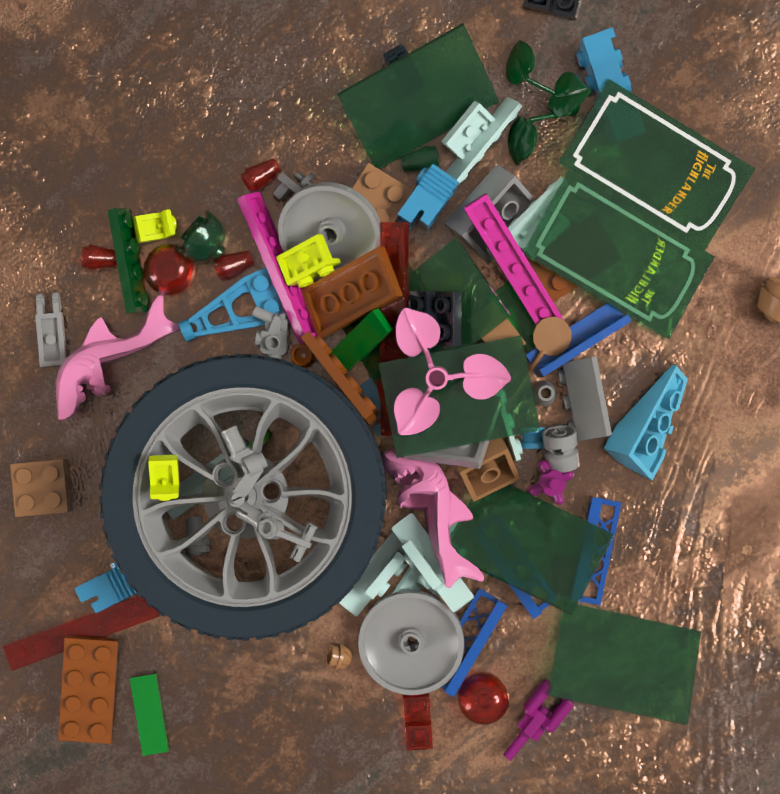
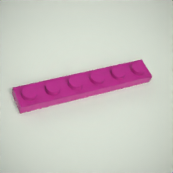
M255 192L243 195L237 199L241 212L248 223L252 238L255 240L260 251L262 261L270 274L272 284L282 302L283 310L286 312L292 325L293 333L297 337L299 344L304 343L301 336L306 332L310 331L314 337L317 334L301 293L302 288H299L298 285L287 286L276 259L278 255L284 252L279 241L278 232L261 193Z
M485 193L463 207L534 324L537 325L540 320L546 317L563 319L488 195Z

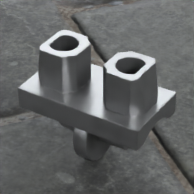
M298 171L294 175V178L300 182V185H297L281 172L277 177L279 182L276 184L272 194L281 202H284L291 193L295 194L303 187L313 184L312 180L315 175L310 172L305 177Z

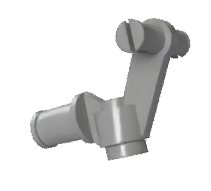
M236 425L220 433L231 454L230 460L240 464L245 474L234 490L228 495V503L232 507L243 505L245 497L263 473V469L268 467L261 451L255 453L250 448H246Z
M244 502L239 507L244 512L242 513L237 510L236 516L254 526L255 531L259 532L264 538L271 540L283 538L296 543L289 557L297 562H301L306 549L312 545L311 539L318 528L316 525L307 522L301 536L285 531L283 522L279 519L271 518V514L267 511L262 512L251 506L248 502Z

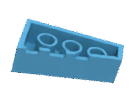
M613 27L582 38L578 47L579 52H576L579 66L585 67L587 73L585 77L586 86L594 92L597 100L593 102L597 115L609 95L615 98L617 93L620 92L636 102V99L634 97L630 98L628 94L632 92L629 77L625 72L622 73L620 69L623 67L621 51L616 47L614 48L611 38L616 37ZM620 97L616 103L610 101L602 114L605 126L602 127L607 141L611 140L613 146L643 136L646 132L639 109Z

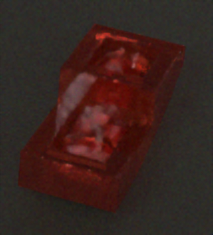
M429 693L420 695L403 694L407 751L433 749Z

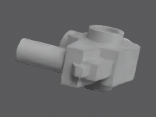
M256 306L252 316L265 321V328L262 331L257 330L255 345L260 346V351L266 354V356L281 359L287 352L289 345L288 319L285 318L286 314H274Z

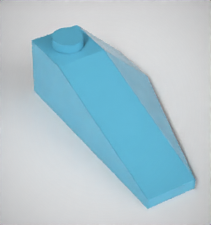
M672 365L616 425L604 447L615 461L648 480H653L666 454V449H663L667 434H672L674 427L671 426L673 412L677 411L680 407L688 381L687 377L676 365Z

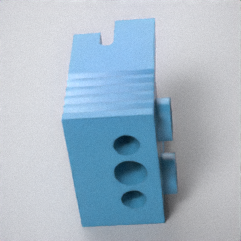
M434 164L429 169L424 167L415 183L417 187L397 214L400 216L397 221L408 229L413 226L418 217H421L419 227L427 232L457 190L459 182Z
M116 562L110 564L112 570L74 588L81 603L94 596L98 597V600L91 604L95 613L137 593L126 582L128 579L125 574L121 575Z

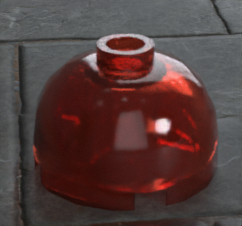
M164 244L156 247L148 254L144 262L143 273L147 284L154 291L163 296H175L183 294L192 286L196 278V266L194 258L186 249L177 244Z
M479 672L469 675L462 682L458 690L460 711L469 721L475 724L489 725L495 723L505 715L509 707L510 694L506 684L499 676L491 672Z

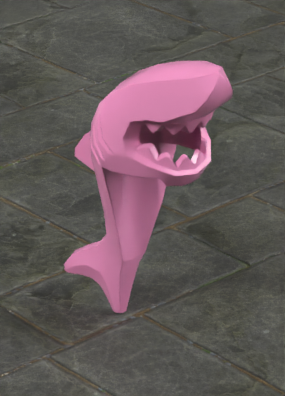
M158 295L153 300L144 324L136 333L116 338L109 332L102 317L96 320L82 346L65 359L58 371L56 403L59 420H66L72 417L79 405L86 400L85 393L82 392L83 386L80 385L87 384L86 388L92 390V393L96 394V396H106L111 391L110 386L104 383L100 364L127 356L180 330L177 323L168 320L164 315V298L162 295Z
M385 450L382 455L385 471L394 478L396 484L405 486L404 489H400L396 502L401 508L403 506L425 512L429 538L443 575L445 587L451 588L461 577L483 582L484 575L471 562L460 556L452 547L450 526L456 522L472 520L473 514L450 491L447 479L440 466L434 462L405 459L402 453L403 450Z

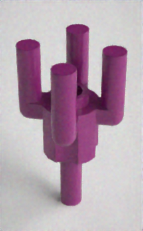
M538 460L536 467L540 470L541 475L538 478V483L530 484L527 487V492L533 496L543 492L548 496H552L551 499L555 504H563L565 499L562 492L566 488V481L573 478V471L561 473L557 470H552L547 461Z
M547 679L541 682L524 704L525 714L516 724L522 731L503 753L510 761H512L529 738L538 741L546 730L554 732L575 706L573 700L565 695L552 712L542 703L554 689Z

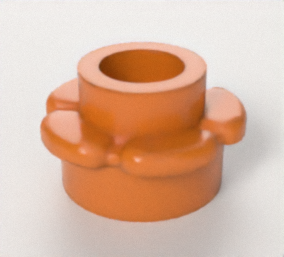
M305 342L300 345L296 344L291 349L292 363L303 368L311 366L312 361L316 359V356ZM301 353H305L304 358L301 357Z

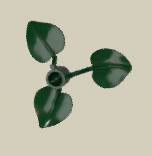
M522 40L517 41L508 57L506 64L507 78L513 85H520L525 80L552 94L548 101V107L552 110V113L530 117L528 120L524 117H518L512 124L508 134V149L514 163L519 166L531 155L537 143V130L533 123L550 118L558 119L559 117L576 116L581 103L592 92L572 72L563 73L558 78L554 90L531 79L528 74L534 69L535 57L531 47Z

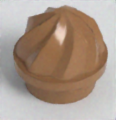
M340 643L330 645L326 655V664L332 666L335 670L346 668L352 661L351 651Z

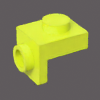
M170 209L132 218L138 243L164 240L175 235L177 224Z
M178 455L149 456L150 499L168 501L178 498L180 485Z

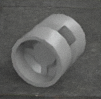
M556 425L546 428L542 432L543 447L546 450L544 458L550 468L561 473L577 469L580 462L579 451L575 448L578 444L575 427Z

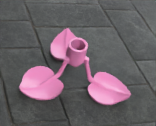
M404 308L398 317L396 325L397 343L400 349L408 356L413 357L422 351L424 352L429 371L426 374V383L429 387L424 394L418 388H408L397 396L394 404V414L400 435L416 434L433 425L439 416L440 405L436 399L428 396L433 389L438 390L445 387L448 380L464 378L463 388L465 392L475 399H487L494 396L511 380V376L504 365L486 354H474L466 358L463 365L465 373L448 374L445 368L434 366L427 348L434 347L438 343L440 327L432 316L409 308Z

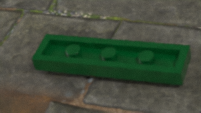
M126 208L107 210L126 314L148 312V296L144 289V273L138 256L139 245L135 239L133 216L130 209Z

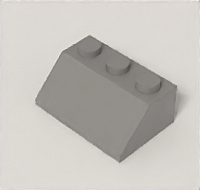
M498 164L445 222L458 238L488 264L492 258L487 250V246L463 207L486 193L508 228L510 223L514 219L519 218L527 210L530 203L536 200L516 176Z
M597 356L566 362L557 372L560 385L565 384L567 394L562 396L565 411L570 410L572 420L567 421L569 426L575 427L577 441L611 436L612 432Z

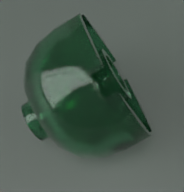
M209 210L204 211L205 218L199 215L181 236L184 240L181 246L176 244L174 250L189 261L201 263L206 262L211 257L215 260L225 249L222 246L225 240L224 226Z

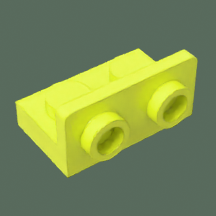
M317 234L276 257L287 286L298 285L299 288L314 283L313 278L319 275L320 277L329 275L335 271L334 267L341 264L339 258H332L323 234Z

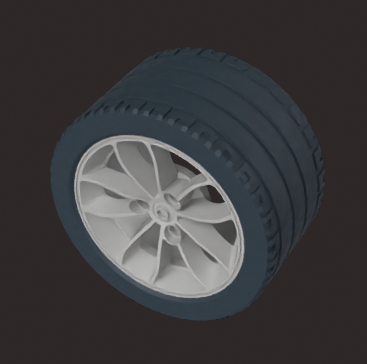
M256 354L222 355L206 358L204 361L193 362L179 368L178 372L174 374H168L165 378L156 382L150 391L147 390L143 393V396L131 406L133 408L132 411L125 414L124 419L115 431L117 435L109 443L110 446L104 458L107 461L106 465L102 467V477L99 489H102V496H99L100 518L104 520L102 529L105 532L107 546L112 549L113 554L111 556L116 561L121 575L125 574L128 579L126 582L129 586H132L137 592L136 594L140 598L144 597L147 600L146 604L158 611V614L163 617L166 615L171 618L170 621L172 623H177L185 627L184 629L189 631L194 629L198 631L197 634H205L217 639L222 636L226 637V640L249 641L250 638L260 640L276 637L283 632L286 634L290 633L293 630L306 626L310 621L314 622L319 619V617L329 612L334 605L341 602L353 589L356 582L360 580L374 555L383 527L387 493L385 469L379 446L368 423L352 402L334 385L310 370L282 359ZM236 410L262 411L263 416L259 422L251 448L255 453L262 451L266 431L276 418H282L299 429L300 434L297 442L284 457L276 463L264 457L268 467L263 469V473L245 497L244 502H248L251 506L262 512H269L271 518L279 519L285 527L299 535L302 534L305 527L285 514L289 498L310 496L321 498L330 504L329 516L323 529H316L311 539L316 542V545L301 562L279 575L276 572L269 539L261 536L259 532L255 531L254 526L242 520V527L238 530L232 529L228 524L229 517L236 514L237 510L242 513L244 512L239 507H232L228 503V495L234 490L245 474L240 464L230 460L231 454L223 436L220 434L222 431L214 420L215 415ZM198 424H203L211 431L224 456V459L217 463L213 469L191 457L181 444L182 437ZM310 442L314 444L323 459L330 481L329 489L288 487L282 473ZM171 453L178 455L180 461L206 477L203 493L181 496L168 501L150 499L149 456L171 455ZM224 467H229L234 472V478L229 483L222 481L220 478V471ZM269 483H274L279 488V495L275 499H270L265 495V487ZM204 504L209 520L191 535L176 540L165 512L178 506ZM216 527L230 535L224 561L223 577L200 566L183 550L202 539ZM257 537L265 559V577L263 580L238 581L234 574V560L240 539Z

